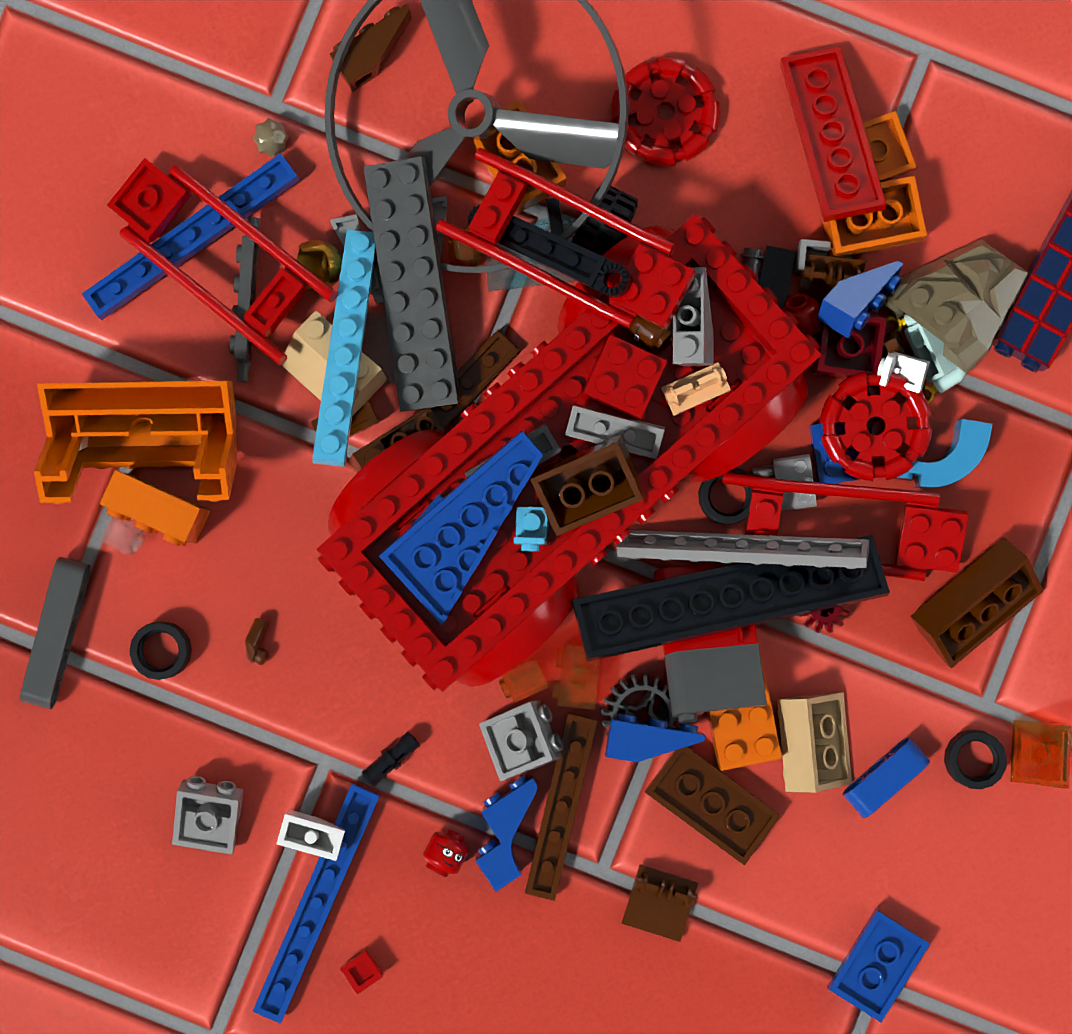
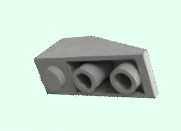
M695 267L692 269L697 274L673 316V364L680 366H714V333L706 268Z

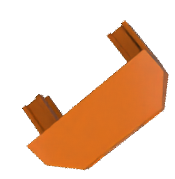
M232 381L37 383L47 435L34 469L40 503L62 504L72 502L83 468L106 469L108 467H125L134 469L138 467L167 468L169 466L193 468L194 478L201 479L197 500H209L211 502L229 500L237 467V423Z

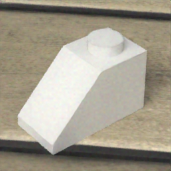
M289 810L284 815L276 844L337 861L345 830L319 817Z

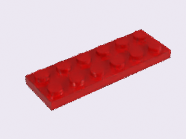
M837 46L781 58V70L823 221L828 222L885 210L886 201L841 47Z

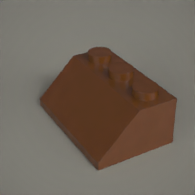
M621 435L538 469L530 478L556 536L644 500L634 463Z

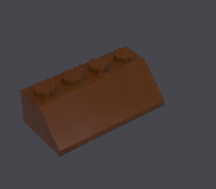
M1003 538L996 545L990 547L972 565L966 567L958 577L945 585L928 602L921 605L910 617L922 636L947 666L952 669L1044 590L1028 557Z

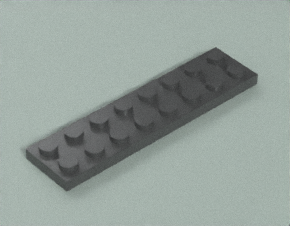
M420 156L365 166L363 168L400 411L462 403L426 159Z

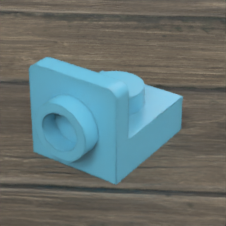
M517 507L514 544L521 545V551H540V546H548L549 519L544 508Z

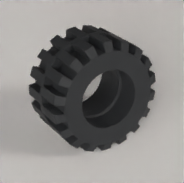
M601 186L598 187V189H597L596 192L594 193V195H593L591 201L593 200V198L595 197V195L597 194V192L599 191V189H600ZM610 186L599 207L631 223L638 208V199ZM590 217L574 234L571 242L602 256L623 240L625 234Z

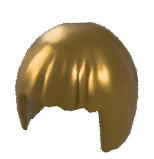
M311 240L298 246L297 261L330 287L338 282L343 257L333 245L320 240ZM309 285L306 287L308 288L307 291H315Z

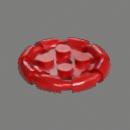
M657 57L656 61L647 64L644 61L625 74L628 89V118L636 116L638 124L636 126L628 125L625 148L632 155L637 154L645 158V162L650 164L670 166L684 159L687 162L707 148L710 144V136L712 133H716L719 125L720 103L715 99L714 92L716 89L713 83L698 67L694 69L688 66L685 60L679 58ZM659 73L661 80H656L652 84L649 76ZM679 75L689 80L686 88L676 83ZM615 90L611 103V120L619 124V90ZM632 90L640 93L637 102L629 97ZM702 97L704 106L696 108L695 99ZM661 105L670 106L674 111L673 117L668 120L661 119L657 114L658 107ZM693 123L702 127L698 134L690 131ZM645 137L655 142L652 148L642 143ZM679 139L681 148L671 150L669 142Z
M866 371L850 376L838 384L840 386L839 389L832 396L829 394L820 415V424H823V436H820L822 444L833 463L838 462L845 468L844 472L850 476L866 481H873V478L884 477L886 480L893 479L914 467L912 464L920 455L923 457L927 451L933 430L929 425V416L932 413L928 401L921 391L917 393L916 391L907 390L904 385L908 379L895 372L891 374L886 387L879 385L881 376H878L877 373L866 374ZM879 385L880 395H868L867 386ZM898 391L907 398L901 406L892 399ZM850 395L857 402L848 410L842 403ZM872 417H880L885 422V428L879 434H871L867 430V422ZM906 417H916L917 428L907 429ZM845 422L846 434H836L835 423ZM904 441L906 444L910 446V448L902 456L896 451V449H898ZM850 445L860 452L854 459L845 453ZM872 456H884V465L873 466Z

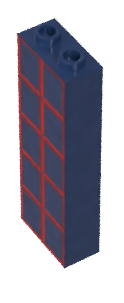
M1072 190L1027 271L1028 277L1013 306L1009 308L1005 315L1004 324L997 331L992 341V345L995 346L994 350L997 353L1008 358L1011 355L1022 361L1021 365L1032 372L1044 371L1050 368L1072 328Z

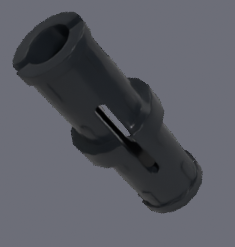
M407 731L394 745L388 749H383L381 751L382 755L362 771L364 777L375 787L393 769L397 770L401 767V762L421 745Z

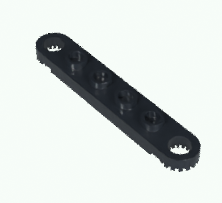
M480 204L477 207H473L474 209L469 212L468 225H470ZM515 216L512 217L498 245L610 297L624 295L631 286V275L622 265ZM613 273H620L622 277L620 285H617V288H608L607 280L609 276Z

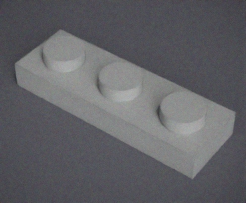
M574 403L565 435L596 444L621 435L628 452L657 459L665 427Z

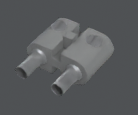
M810 454L773 459V465L752 468L753 475L775 476L777 479L813 482ZM783 493L781 511L817 507L815 494Z

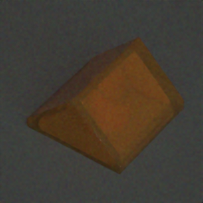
M1013 720L1010 781L1069 789L1072 726L1058 722Z

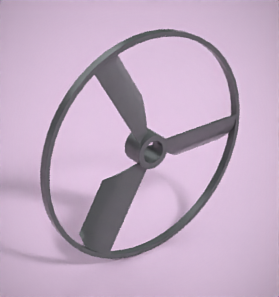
M368 0L344 34L335 54L328 78L324 115L327 146L336 178L352 208L372 232L371 217L355 196L344 173L335 136L334 111L338 79L348 49L363 22L382 0ZM420 0L456 95L448 107V120L452 128L417 141L405 159L425 157L429 186H431L465 137L485 139L498 130L529 159L602 169L610 165L599 191L591 201L599 206L616 176L623 156L628 129L629 106L625 72L618 49L608 28L593 6L587 0H578L595 22L610 51L619 88V124L501 109L493 96L473 89L489 44L472 0ZM474 99H478L485 108L484 120L474 129L467 128L464 124L466 122L465 111ZM582 213L576 222L559 237L568 240L591 216ZM521 257V259L527 261L528 263L532 262V260L526 257ZM441 262L442 270L451 272L486 273L511 269V267L503 263L491 266L470 267Z

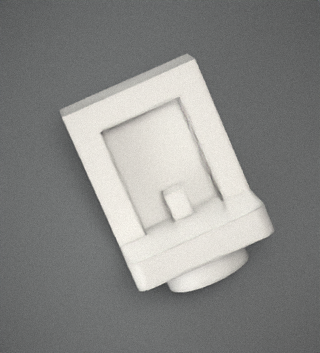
M894 351L887 355L886 358H882L877 371V375L881 376L879 385L886 387L891 374L895 372L908 379L904 385L907 390L920 393L930 361Z

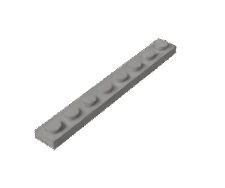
M630 530L631 533L617 545L618 557L631 559L739 562L755 565L782 564L784 566L806 565L819 568L826 566L845 567L848 569L866 568L869 555V540L645 530Z

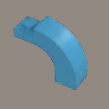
M966 419L955 421L951 446L941 459L932 463L915 461L912 464L914 466L912 469L896 478L912 480V477L916 476L914 488L919 489L941 487L962 479L983 458L989 445L992 424Z

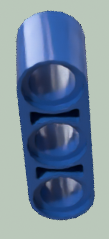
M907 737L850 784L842 794L862 818H866L924 770L930 763V760L910 737Z

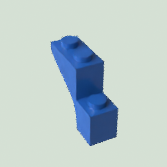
M524 775L520 776L509 784L511 790L502 796L499 792H496L483 801L485 807L481 809V814L499 841L495 843L494 840H490L478 849L480 854L476 856L475 861L495 892L522 875V869L513 854L512 839L537 792V781L533 775L527 779Z

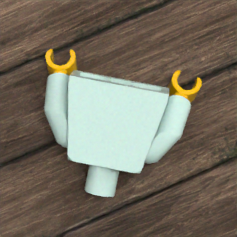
M904 314V318L897 320L892 316L887 318L886 324L890 322L897 323L899 333L903 327L907 326L908 329L904 330V333L915 357L930 361L925 378L927 383L933 381L934 384L929 387L925 386V389L929 391L928 403L934 399V394L938 391L943 393L963 380L966 373L943 356L944 342L907 314Z

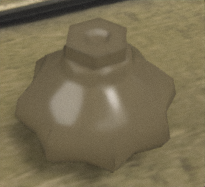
M268 118L264 123L256 124V133L252 139L257 144L259 153H266L270 157H274L277 153L286 150V142L289 136L285 132L282 123H277Z

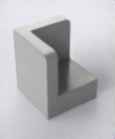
M801 239L796 245L797 253L793 275L801 276V273L804 271L806 253L827 255V252L831 249V242Z

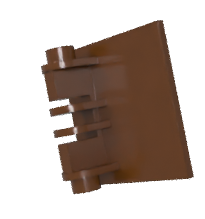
M806 253L798 294H805L815 298L821 308L823 299L839 281L864 273L866 260Z
M640 864L622 924L680 942L691 905L694 906L697 894L695 892L698 882Z

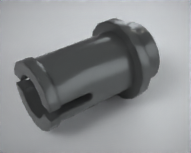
M744 248V253L740 254V257L743 258L742 266L747 264L757 275L755 281L758 283L761 260H764L762 250Z

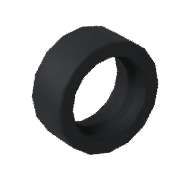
M734 468L731 471H729L734 473L747 474L744 470L739 468ZM723 475L703 481L698 491L699 505L703 513L711 521L728 525L747 519L752 487L743 486L746 499L740 510L732 514H725L715 509L710 501L711 488L718 480L723 478Z
M160 621L146 624L139 629L131 640L129 652L131 662L140 674L149 679L162 680L174 677L185 669L190 661L192 648L190 639L182 628L174 623ZM159 632L172 636L177 642L179 649L175 662L163 669L154 668L148 664L143 655V646L147 638Z
M969 729L958 733L949 741L945 749L944 763L947 772L956 782L970 789L982 790L993 786L1002 778L1006 770L1007 756L1003 745L996 737L981 730ZM972 741L986 744L993 755V764L990 770L980 777L965 775L957 762L960 749L966 743Z

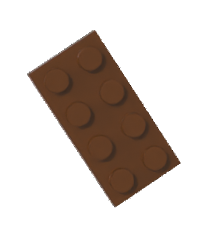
M688 747L673 751L644 791L744 866L780 817L777 812Z

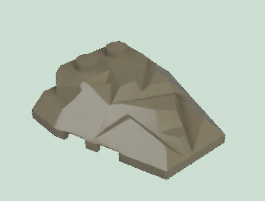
M980 239L901 276L902 281L893 294L888 292L885 295L886 299L881 308L896 320L906 313L944 342L943 356L965 373H968L989 353L992 341L997 331L1004 324V317L1009 308L1013 306L1028 277V272Z

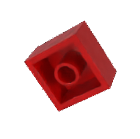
M609 335L604 342L581 394L636 420H640L667 364V360Z

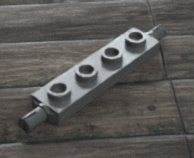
M247 217L248 221L259 229L260 218ZM246 235L242 236V245L238 244L236 248V262L240 263V275H235L234 292L238 293V305H233L232 311L241 319L245 318L243 315L255 302L259 245ZM236 330L235 335L230 337V353L234 354V359H236L237 363L236 381L249 382L252 343Z

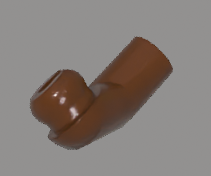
M255 618L246 636L245 645L247 659L252 664L256 662L259 665H263L269 654L266 649H262L260 646L269 623L260 618Z

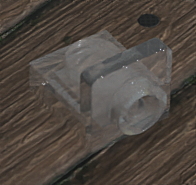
M108 515L97 540L120 550L123 554L133 555L134 551L138 552L145 540V535L142 534L144 530L134 526V522L124 519L120 520Z

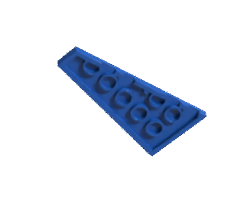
M523 430L379 554V557L441 625L444 624L455 602H457L471 575L476 570L506 516H508L513 504L543 456L540 449Z

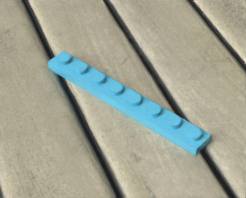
M347 230L338 296L336 298L312 457L313 464L345 467L376 256L373 232Z

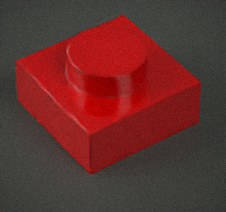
M367 949L340 967L341 972L356 994L368 988L384 975Z

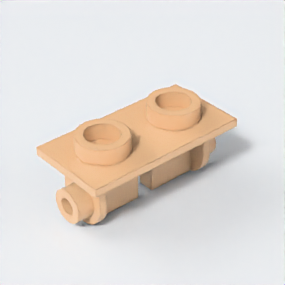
M719 362L715 363L714 366L706 367L661 387L673 416L731 391L726 380L727 376L723 368L720 367Z

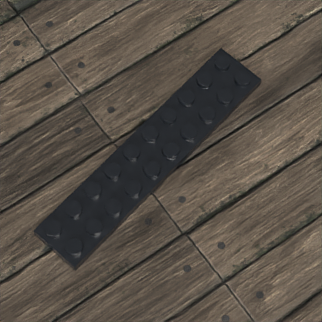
M873 535L855 538L869 540V555L866 568L848 569L845 567L828 566L819 568L806 565L784 566L782 564L755 565L752 563H739L573 599V609L586 661L888 596L890 591Z

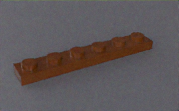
M567 713L561 738L563 743V750L560 751L562 758L556 760L525 894L555 901L598 722L597 719Z

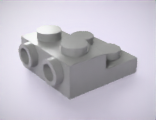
M540 700L528 702L479 723L500 781H505L562 758L560 753L563 750L562 740L557 733L553 734L549 724L552 721L551 711L547 705H542Z
M191 776L187 780L183 779L177 790L172 845L233 855L244 789L236 788V784L231 781H222L216 785L206 783L205 778L200 776Z

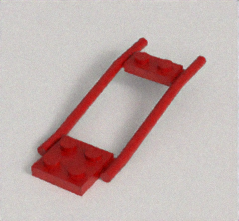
M482 148L476 151V160L501 172L497 173L468 226V232L443 219L438 221L436 225L437 231L494 258L629 329L634 326L637 316L665 330L667 329L697 274L694 269L669 258L675 250V244L622 219L519 165ZM528 184L641 242L626 266L631 275V286L624 295L610 297L607 304L495 245L499 243L527 192ZM620 277L617 283L618 286L620 285L619 283L622 282V277Z
M144 158L107 204L110 209L129 223L119 233L124 240L278 365L285 363L287 355L268 341L266 337H270L307 291L308 288L306 287L309 285L329 302H333L338 296V292L177 164L170 168L169 175L167 176ZM191 191L285 266L284 269H280L243 315L244 319H241L150 245V242L154 243L191 197Z
M727 472L723 475V484L753 488L746 535L777 536L784 492L906 502L896 564H881L884 575L925 581L926 569L958 573L969 514L968 511L939 508L940 494L905 489L784 480Z

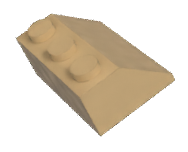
M315 310L294 332L284 353L287 355V360L282 366L321 401L332 324ZM363 352L360 359L353 415L388 380L382 369Z
M844 692L777 699V715L781 736L780 746L784 768L783 778L785 780L786 792L816 793L852 784Z

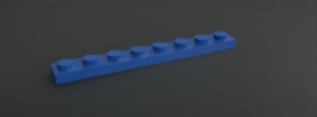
M280 153L220 195L219 198L246 219L300 181V179ZM206 205L152 243L151 246L178 267L235 226L212 207ZM138 253L84 291L82 295L97 317L103 320L167 274L142 253Z
M355 783L351 784L334 825L345 830L337 861L319 857L253 1012L281 1024L380 794Z

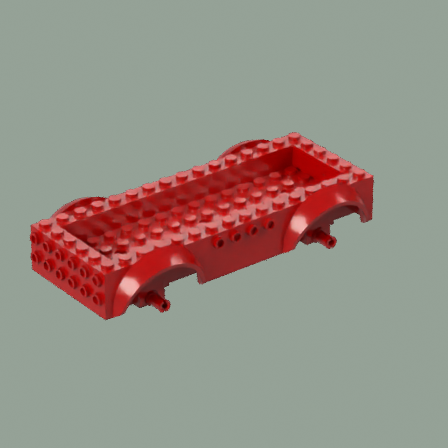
M694 214L676 231L660 225L649 226L643 229L676 245L673 254L669 256L670 259L690 268H706L714 333V364L719 362L720 367L723 368L731 391L673 416L661 387L709 366H680L673 364V340L662 351L657 349L647 351L629 335V328L567 297L558 319L557 328L559 335L549 344L544 340L531 352L534 357L525 365L521 361L507 373L510 378L505 383L500 385L497 382L484 393L486 399L479 406L473 403L460 415L463 420L448 433L435 429L423 430L397 441L370 460L349 481L334 502L328 518V530L331 537L316 549L321 554L317 559L328 572L336 571L342 578L338 582L340 586L350 596L356 594L363 603L359 607L371 620L377 618L384 625L380 629L381 632L391 643L399 642L405 649L401 652L402 656L411 666L414 667L418 664L425 672L422 678L434 691L439 688L443 692L454 681L469 687L484 685L501 677L522 663L555 632L572 610V600L577 598L579 592V583L576 577V573L588 562H591L594 566L608 553L604 548L612 541L617 545L631 533L628 527L636 520L642 524L655 512L651 506L659 499L665 503L677 493L678 490L675 485L683 478L697 483L717 478L731 471L768 445L785 429L803 406L809 390L804 370L822 355L818 351L820 348L819 344L811 335L807 334L805 336L797 328L799 322L789 311L783 312L776 304L778 299L775 294L767 287L762 289L755 281L757 278L755 272L747 264L742 266L734 257L736 255L735 250L725 240L722 243L713 234L715 228L705 217L700 219ZM628 236L602 256L626 268L638 244H641V242ZM613 273L609 276L607 280L608 288L613 289V287H616L621 277L620 273ZM579 282L575 285L576 288L607 304L609 303L610 296ZM609 335L667 360V364L642 419H640L643 422L665 427L657 459L629 452L644 500L556 536L549 521L548 546H540V551H521V545L514 544L517 507H543L529 478L443 625L433 617L379 557L383 550L412 526L438 494H441L443 497L447 496L467 478L464 474L466 470L496 453L521 430L527 434L545 423L561 451L564 448H572L578 453L597 444L565 435L574 403L632 418L581 394L604 342ZM560 452L539 464L534 472L561 460Z

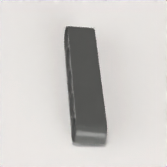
M64 557L57 559L20 693L21 702L47 709L54 707L91 573L90 564Z

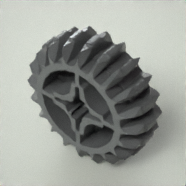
M633 674L631 675L632 685L629 686L622 678L620 684L624 689L619 692L616 687L612 686L610 690L616 695L615 699L613 700L610 697L604 698V702L612 706L611 709H601V714L610 715V719L602 721L603 727L610 726L611 718H617L618 710L625 714L636 716L628 709L636 711L637 709L641 710V707H647V713L652 719L664 720L653 713L654 699L656 694H658L664 700L667 707V727L679 729V727L674 726V721L679 722V719L672 718L670 697L666 694L669 691L668 683L664 684L660 689L658 686L661 678L658 676L654 678L652 684H649L648 674H643L642 683H638L637 676ZM648 690L646 696H644L639 704L632 705L622 701L632 692Z

